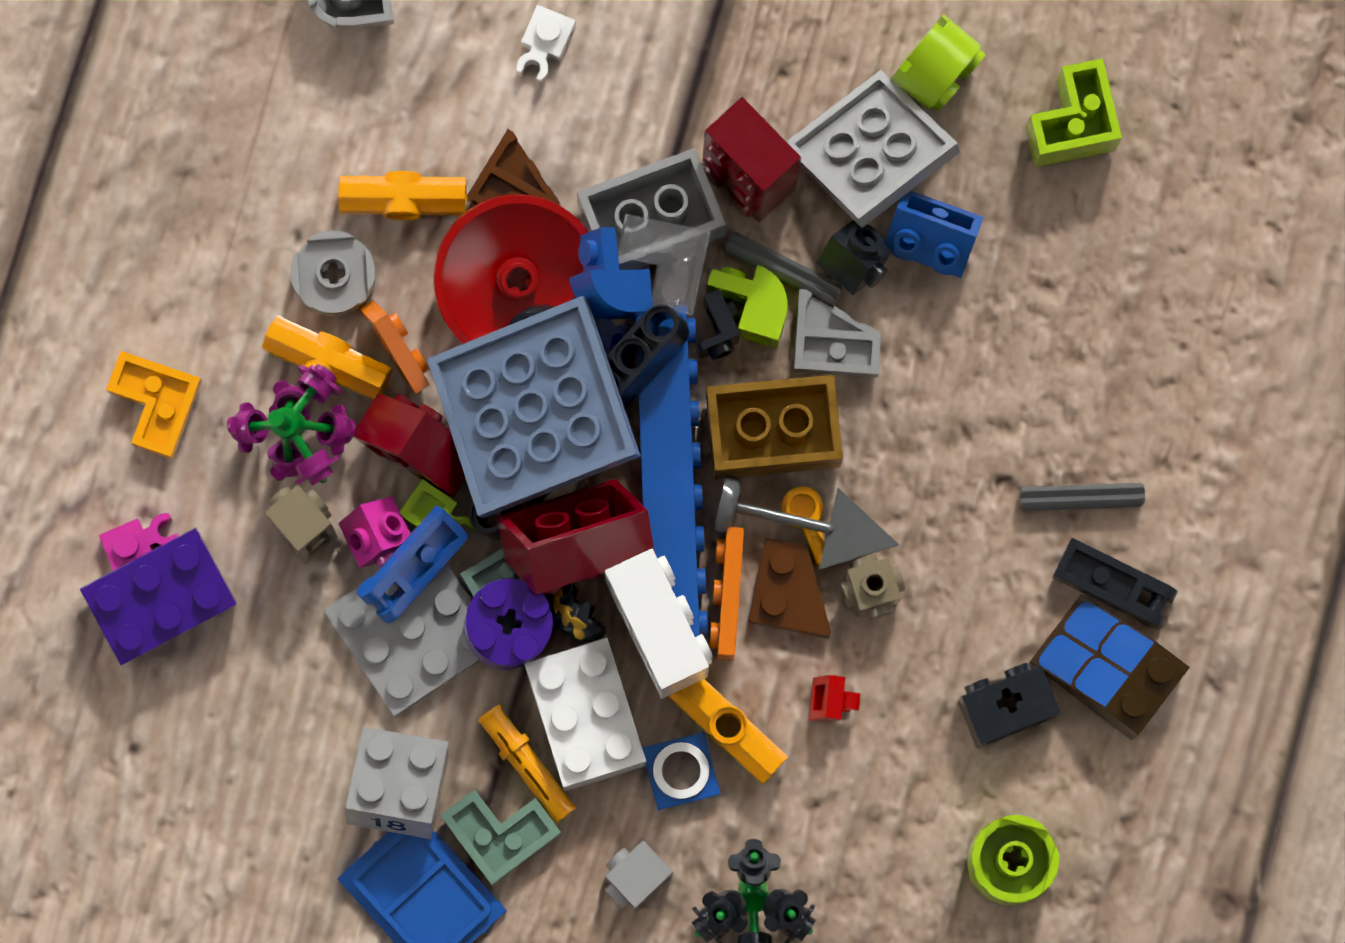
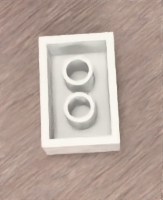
M650 549L605 570V580L608 589L660 698L663 699L707 678L709 664L712 663L713 655L704 636L701 634L695 637L690 628L694 624L692 620L694 619L693 613L684 595L676 598L671 588L675 586V576L666 557L662 556L657 559L653 549Z
M608 638L525 664L564 792L646 766L645 755Z

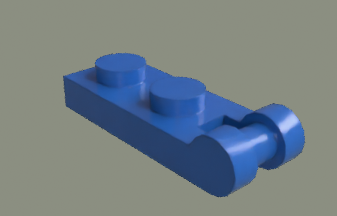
M435 506L378 572L359 586L357 595L367 605L373 604L377 608L376 614L385 623H392L400 617L470 536L443 508ZM394 584L398 589L393 595L388 596L385 592Z

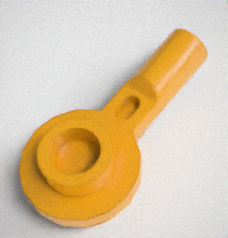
M804 486L795 487L788 491L781 504V511L783 513L814 520L821 518L824 508L819 494L812 488ZM801 528L819 568L825 546L824 536L822 532Z

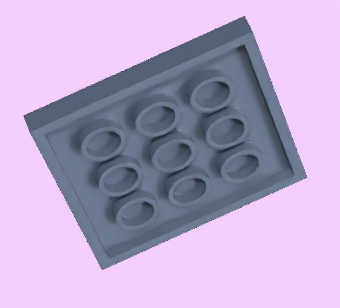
M584 296L427 359L477 515L483 519L641 457L589 302Z

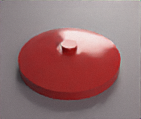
M508 194L487 199L467 210L445 234L434 263L433 288L438 309L449 329L465 344L507 327L516 314L529 306L547 304L556 307L576 299L571 289L569 278L583 273V265L579 260L578 251L581 243L580 236L588 233V230L572 213L562 206L533 195Z

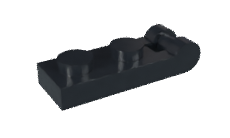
M1074 538L1070 539L1052 576L1053 579L1113 607L1156 630H1160L1164 623L1165 617L1163 613L1167 604H1172L1178 593L1174 587ZM1142 590L1152 595L1147 607L1136 602Z

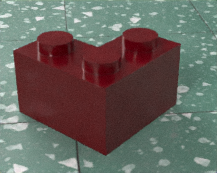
M380 393L377 394L355 429L353 437L379 457L403 466L418 479H424L439 491L452 497L456 495L466 479L449 425L446 428L440 423L443 416L439 412L425 404H421L419 407L400 394H397L395 399Z

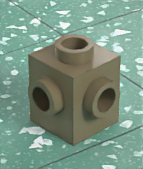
M876 554L854 560L852 562L853 568L848 569L845 574L846 582L840 583L847 608L854 607L857 617L868 614L870 620L893 613V607L897 606L901 600L900 592L905 591V584L899 567L892 568L889 558L878 560ZM879 578L882 588L878 591L870 590L866 584L867 579Z

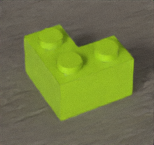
M1103 58L1062 66L1056 82L1063 108L1031 114L1025 127L1034 168L1114 152L1122 139Z

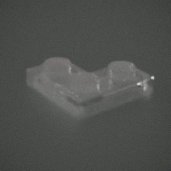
M625 214L618 247V257L658 265L652 290L653 306L659 304L667 305L678 313L693 315L711 232Z

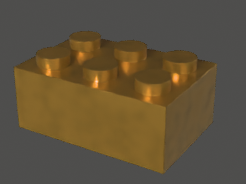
M834 375L707 386L705 397L714 479L726 478V475L745 477L841 467L843 451Z

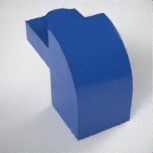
M600 227L580 236L581 243L578 254L579 260L583 265V273L569 278L574 296L576 298L584 296L589 302L592 314L602 319H635L642 316L653 306L650 270H620L615 227Z

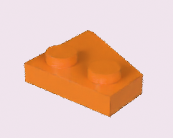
M374 300L359 308L364 318L372 325L380 338V343L407 385L415 394L428 387L430 384L423 373L430 369L417 348L411 352L402 339L408 335V332L397 314L393 313L389 316Z

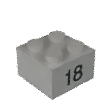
M363 727L345 806L346 823L432 839L449 759L448 742Z

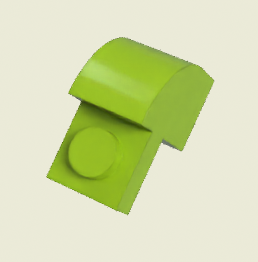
M757 265L753 281L745 279L746 274L734 268L722 267L721 271L712 269L707 283L706 294L720 289L724 299L731 298L733 302L745 305L738 327L739 338L777 349L788 309L787 295L780 280L771 271Z

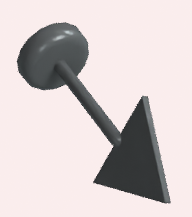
M726 475L714 527L715 533L726 534L727 528L733 527L736 513L827 533L819 570L899 546L890 535L839 488L837 489L830 523L740 503L738 501L742 487L741 480L735 476Z

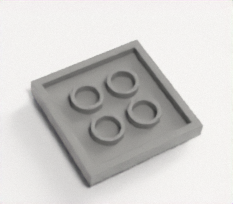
M882 70L878 71L787 141L801 156L800 167L861 228L960 153L958 143Z
M447 563L400 617L392 623H385L376 614L377 608L373 604L367 605L357 595L359 587L323 610L395 718L480 661L470 649L464 634V620L471 599ZM392 584L385 593L391 596L398 588Z

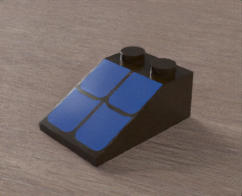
M1083 595L1078 597L1029 661L1035 667L1041 665L1046 676L1131 741L1141 733L1190 668L1158 642Z

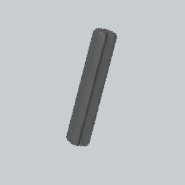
M733 232L726 242L724 249L726 254L755 269L757 265L768 269L781 282L798 291L799 289H806L812 293L813 297L829 306H833L840 295L842 287L839 283L738 232Z
M1142 483L1023 487L1019 491V505L1023 511L1141 507L1145 503V488Z

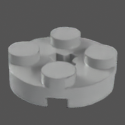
M324 231L309 238L307 243L295 254L291 263V281L297 296L307 309L324 316H343L367 304L375 286L376 268L370 251L360 241L356 240L354 236L342 231ZM336 263L339 270L345 271V276L339 278L336 284H330L329 279H322V272L329 271V264Z

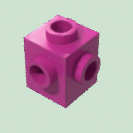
M392 496L361 504L338 523L359 568L377 564L381 568L410 535L408 526Z

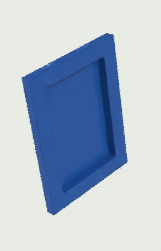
M433 831L432 839L388 832L379 841H375L366 853L337 878L394 943H473L507 912L503 905L435 831Z

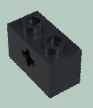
M1028 662L1004 671L1006 676L1004 680L990 684L989 679L985 678L964 687L966 694L959 698L958 704L976 748L1054 719L1061 713L1041 665L1030 669ZM1002 693H1005L1007 698L1016 697L1018 703L1012 708L1013 713H1010L1007 707L998 708L997 703L1001 700Z

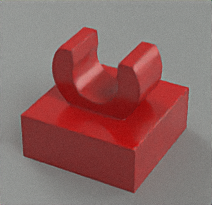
M836 675L814 677L809 720L817 722L841 720L842 712H850V710L859 711L861 694L844 691L846 677Z

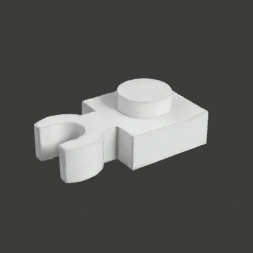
M537 5L521 40V46L529 49L530 52L519 58L516 66L517 75L522 77L527 66L536 65L540 68L537 75V83L542 85L548 77V57L560 62L576 26V20Z

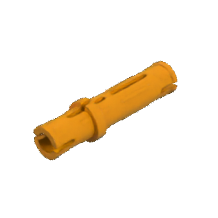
M500 704L478 719V723L483 726L501 750L498 755L503 761L508 759L555 824L577 808L529 746L530 738L526 733L520 734L502 710Z

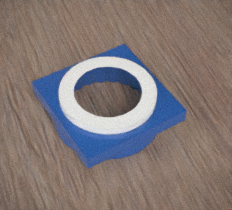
M704 732L642 747L658 811L720 795ZM677 751L691 753L700 764L701 772L695 785L685 790L670 787L662 776L664 760L670 754Z

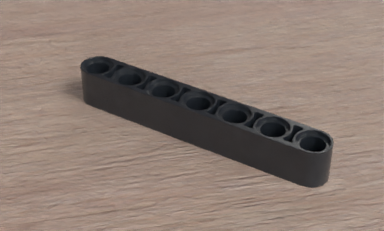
M659 304L648 309L606 355L624 409L634 401L688 339V323L680 314L667 305ZM673 319L674 324L671 332L666 336L659 337L657 333L659 325L664 320ZM637 351H644L645 357L642 364L637 368L630 369L629 360L631 356ZM547 493L525 503L519 504L500 513L502 515L524 507L540 503L550 493ZM473 503L469 512V519L473 528L492 539L501 540L499 525L488 528L487 518L483 519L477 515Z

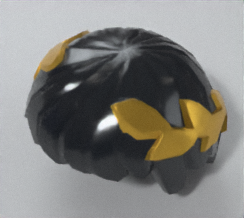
M574 583L562 586L559 591L552 593L549 606L552 612L553 625L562 633L584 642L599 640L606 634L605 627L601 626L600 622L597 623V620L592 617L595 607L591 606L588 602L581 604L576 599L578 589Z

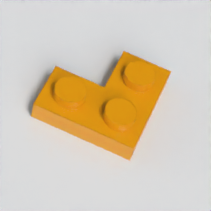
M120 351L106 391L109 394L145 406L131 444L134 447L173 460L202 380L200 377Z

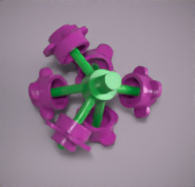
M316 364V366L311 365L308 368L303 365L299 367L298 370L302 374L301 378L297 381L299 387L290 385L286 380H279L274 384L273 392L275 399L273 405L269 408L268 420L262 411L254 410L253 405L249 402L241 403L239 412L227 420V430L232 438L238 442V449L242 453H250L253 449V444L262 443L267 438L270 429L281 437L282 440L272 445L267 451L268 458L272 460L273 467L270 469V475L277 481L298 475L301 478L295 481L296 485L307 479L312 486L318 482L326 483L327 477L334 473L330 464L340 459L339 455L344 452V445L352 440L355 433V422L347 417L346 409L343 405H335L332 412H324L317 422L309 421L311 415L308 407L311 400L314 399L320 403H325L331 394L339 396L342 393V390L334 384L337 380L336 376L330 369L320 364ZM305 430L316 431L318 442L322 445L331 446V453L336 456L330 459L324 448L312 454L308 444L304 442L301 435Z

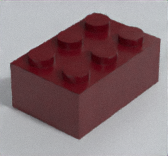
M743 97L738 99L705 130L702 165L704 166L706 176L715 187L720 188L723 185L734 196L731 202L743 216L748 218L752 215L760 223L795 191L801 156Z
M616 479L497 516L505 562L526 582L535 595L555 593L562 586L580 580L591 581L597 579L602 573H605V570L647 550L653 549L655 553L648 510Z

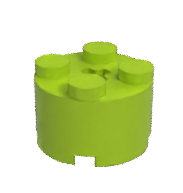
M943 14L890 79L928 111L933 108L938 112L960 88L954 82L956 78L959 77L964 81L979 65L986 54L980 50L982 47L980 43Z
M1009 815L992 821L975 836L967 856L968 873L974 887L987 899L1002 905H1020L1037 898L1051 886L1059 868V852L1052 836L1043 824L1027 816ZM1015 850L1017 851V859L1023 861V866H1018L1013 871H1010L1008 869V862L1003 860V856Z

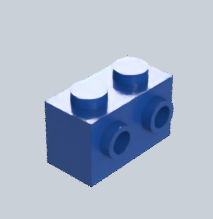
M909 191L900 198L884 243L893 250L892 254L899 259L913 260L931 267L937 273L954 275L961 278L984 217L917 192Z

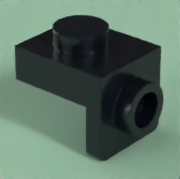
M720 289L704 295L703 306L716 336L697 344V353L700 359L708 356L712 360L725 357L735 350L733 345L739 343L740 334L735 325L736 322L740 321L738 311L731 298L724 300Z

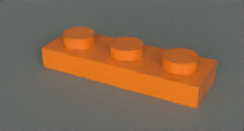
M729 527L727 528L726 538H717L715 563L724 564L723 580H714L712 605L721 606L720 622H711L709 648H718L717 660L734 661L744 537V528Z

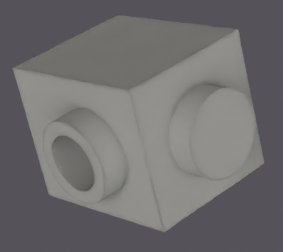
M642 841L630 853L623 848L606 864L610 872L605 876V879L610 886L605 891L622 909L629 904L636 910L673 875V871Z

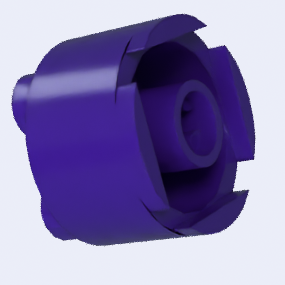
M500 579L486 584L471 600L465 615L464 634L470 649L481 662L496 669L513 670L533 661L543 651L552 632V612L547 598L541 593L535 595L525 581ZM506 614L514 616V623L520 626V629L513 628L510 635L502 633L503 626L496 623V619L503 620Z

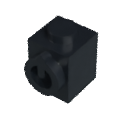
M852 220L831 236L816 263L854 295L866 285L873 288L881 281L888 271L884 264L893 250L883 242L881 234L874 227L867 224L861 228Z

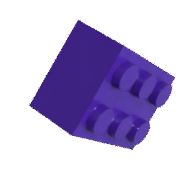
M197 527L80 588L120 665L133 660L237 604Z

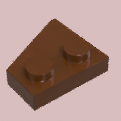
M509 129L505 132L466 196L467 201L474 205L487 199L508 194L538 196L560 205V201L550 186H547L532 159H529L519 144L514 132Z
M765 538L748 623L829 639L831 628L807 546Z

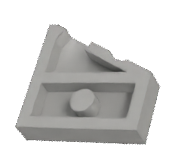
M799 289L794 372L878 378L881 332L865 323H858L846 312L837 307L832 308L813 297L812 293L806 289Z

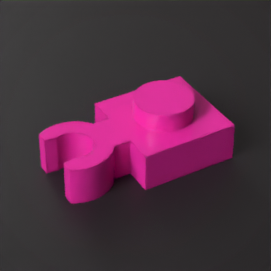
M162 513L157 515L151 521L150 526L145 529L137 518L100 534V540L112 569L115 570L151 551L152 548L179 536L177 533L169 537H162L160 535V528L164 524L173 521L170 514Z

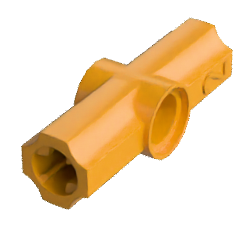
M391 171L385 173V176L347 175L340 176L338 200L340 214L383 215L385 218L392 220L411 221L421 218V215L461 216L466 212L467 208L466 177H422L420 173L412 171Z
M276 316L275 320L271 322L261 347L268 354H272L298 367L303 365L308 368L311 365L316 366V364H320L330 369L336 376L337 380L334 384L340 385L372 401L378 393H384L393 371L386 364L354 351L350 344L340 338L321 331L317 334L280 316Z
M705 679L668 696L710 736L716 745L725 749L762 785L787 760L788 756L754 726L742 710L727 701ZM725 716L735 718L740 724V732L731 738L721 736L716 729V723L720 718Z

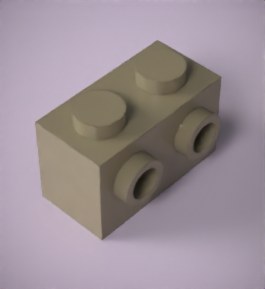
M296 485L292 490L285 487L268 501L270 508L265 511L266 516L276 531L305 564L338 537L331 522L328 520L332 516L328 511L329 508L313 489L305 493L299 485Z

